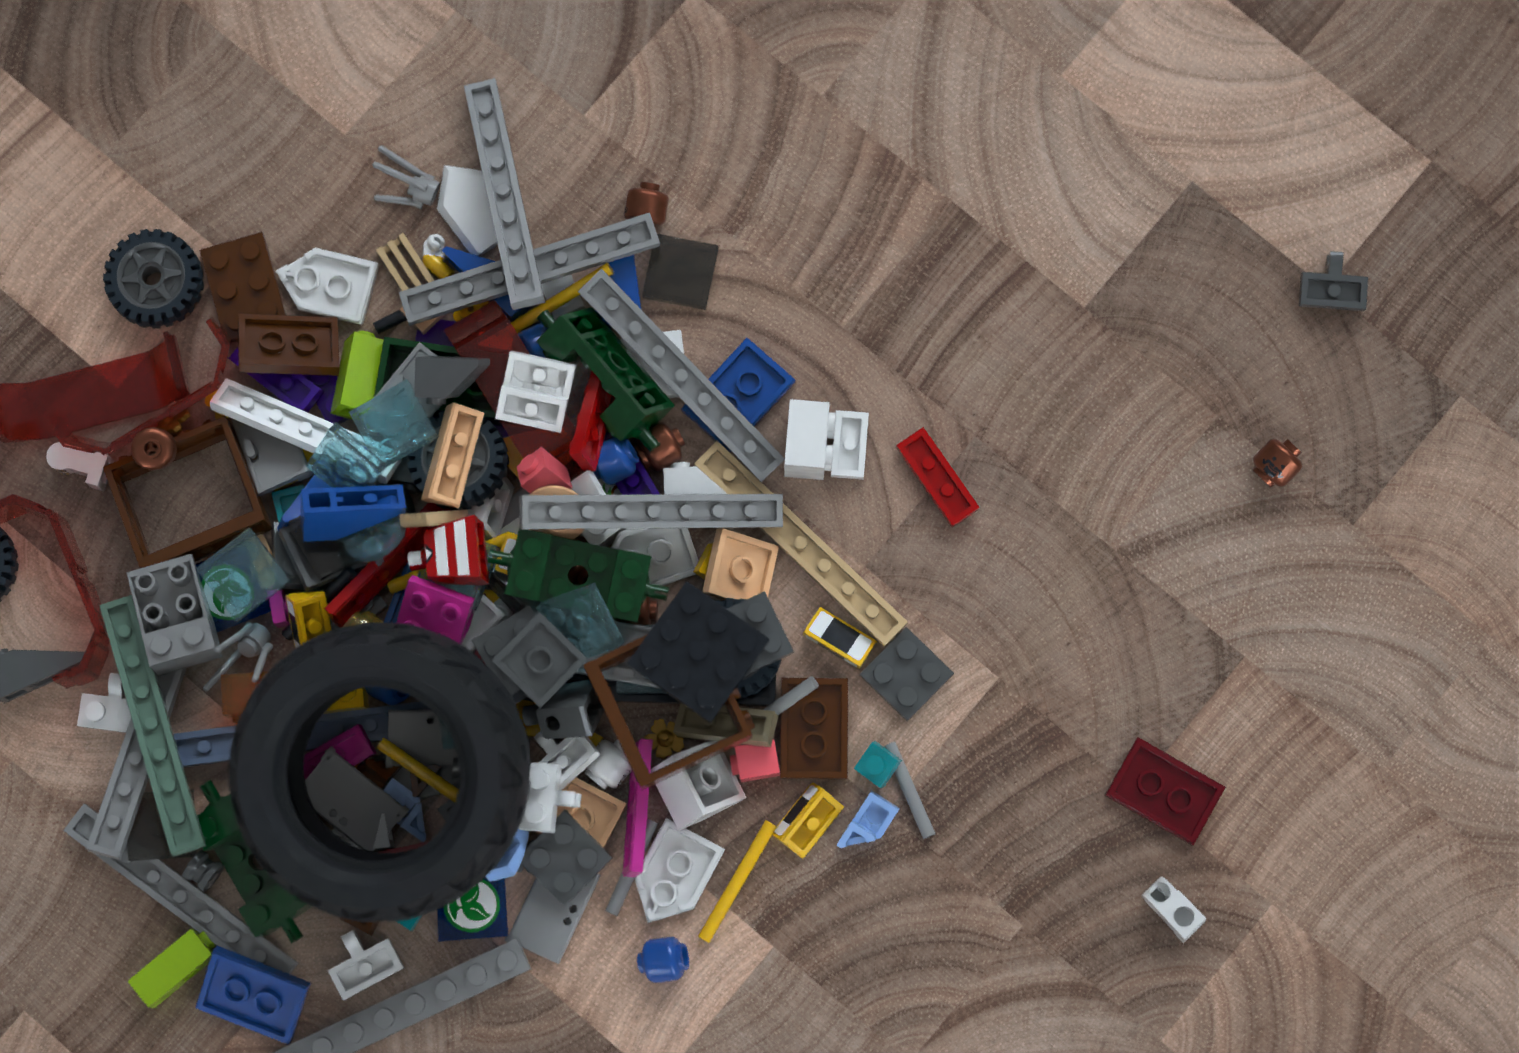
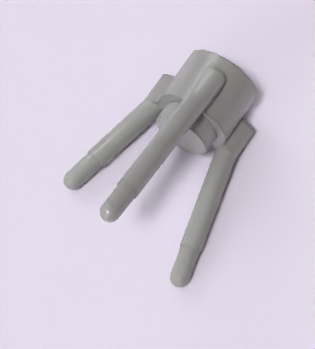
M380 145L378 150L416 176L412 178L388 166L373 162L372 166L410 184L407 194L412 195V198L375 195L374 200L410 205L421 210L424 204L432 206L437 196L440 182L434 180V176L424 173L394 152Z
M247 622L240 631L215 648L216 653H220L238 641V649L203 686V690L209 691L241 655L251 658L260 654L252 676V682L257 683L267 656L274 648L269 643L271 635L268 629L259 623Z

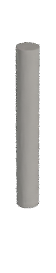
M810 676L763 710L775 711L779 715L817 689L819 685L815 678Z
M896 742L885 745L884 747L902 760L894 773L923 839L935 835V831Z
M647 819L645 852L658 825L657 822ZM621 873L605 910L606 912L618 916L634 878L623 877Z

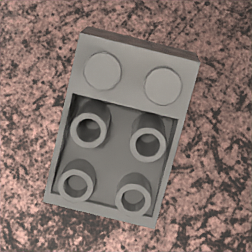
M192 554L126 572L149 666L158 676L223 657L222 652H215V648L220 644Z

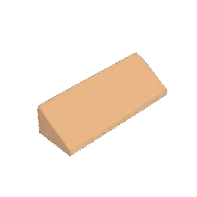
M454 402L446 406L421 500L454 508L460 507L484 412Z

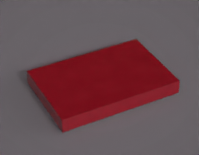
M1137 737L1104 796L1193 846L1226 787Z

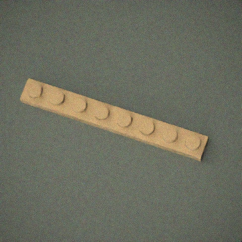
M718 441L694 463V466L698 467L727 494H773ZM784 503L783 527H759L884 647L908 624L905 618Z

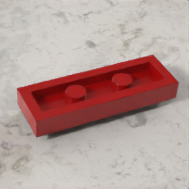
M591 371L588 384L585 386V396L581 411L577 416L574 437L569 446V455L584 472L588 470L596 471L607 430L604 421L599 416L615 400L614 396L608 394L603 389L600 379L593 371Z
M924 427L896 445V449L952 528L979 510V505Z

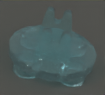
M399 515L341 538V541L347 553L355 560L362 562L374 561L378 566H381L384 562L382 557L388 555L399 545L405 537L406 528L400 526Z

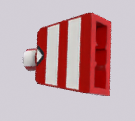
M469 515L426 530L423 534L425 549L408 552L410 570L426 569L428 578L436 584H489L484 523L475 515Z

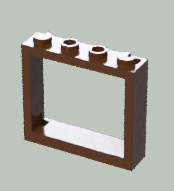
M226 416L214 421L208 419L200 427L175 433L173 438L176 441L177 453L173 462L226 440L253 511L156 552L150 553L124 483L153 470L144 469L139 466L132 455L118 457L119 461L103 467L139 568L189 554L193 555L196 562L273 529L261 497L258 496L235 429ZM152 451L149 455H154L156 452Z
M647 635L583 664L641 790H645L752 739L751 729L755 728L748 710L746 709L742 712L736 699L741 696L736 688L725 703V706L737 729V733L649 773L602 674L603 671L629 660Z

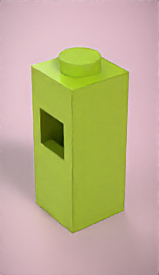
M354 331L344 341L339 376H337L330 414L359 422L363 421L359 415L375 395L383 339L376 338L373 333L368 331Z
M191 928L127 982L148 1008H156L209 964L213 948L216 945L204 930L199 933Z

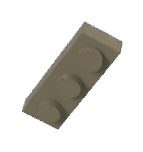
M680 703L673 732L677 737L720 741L737 733V729L726 706L722 707L710 724ZM740 707L741 712L746 709L748 710L755 725V728L751 729L752 739L742 744L771 747L778 720V715L775 711Z

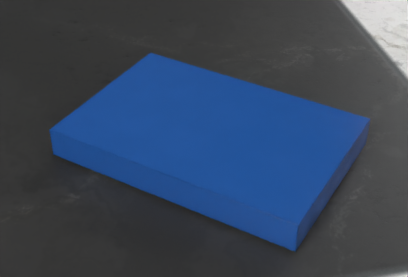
M746 338L708 379L754 427L796 382L790 374L749 338ZM686 404L681 408V411L711 438L718 441L730 453L732 452Z
M216 946L212 952L195 1008L289 1045L293 1040L311 982Z

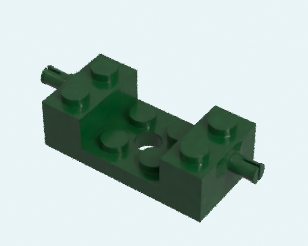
M592 307L560 315L557 320L550 314L549 310L543 311L537 317V320L547 330L536 342L543 349L544 356L548 359L567 363L581 360L582 364L587 369L593 371L600 379L603 389L616 398L599 416L604 421L607 431L620 441L631 437L639 439L648 449L649 453L653 452L661 443L657 441L649 429L657 425L675 406Z
M528 529L518 530L516 544L510 553L490 549L489 555L501 557L502 559L488 557L487 563L507 567L506 595L638 622L641 605L646 597L666 601L668 595L655 593V591L664 593L669 591V587L649 583L648 571L652 556L557 537ZM574 566H582L588 572V579L582 585H574L568 579V572Z
M212 780L205 782L199 788L209 802V805L206 806L202 813L197 815L206 846L202 847L203 850H215L246 903L238 910L254 937L270 935L282 927L290 943H295L304 936L293 919L312 906L300 901L287 892L264 869H258L254 865V855L245 843L236 822L231 803V794L221 797Z

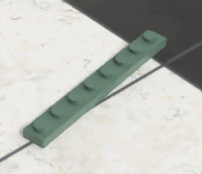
M129 595L99 605L170 853L174 857L206 846L157 675L149 666L133 597Z

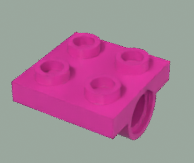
M412 575L408 580L396 623L421 627L449 637L462 645L473 620L474 610L472 608L475 598Z

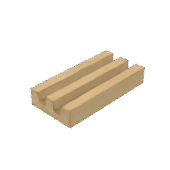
M404 233L398 235V238L394 241L390 240L387 242V245L383 248L379 247L376 249V252L402 291L409 288L388 258L387 254L393 252L413 285L417 287L421 283L399 251L398 247L401 245L405 247L427 283L434 281Z
M468 509L399 514L400 526L407 528L443 525L468 516Z

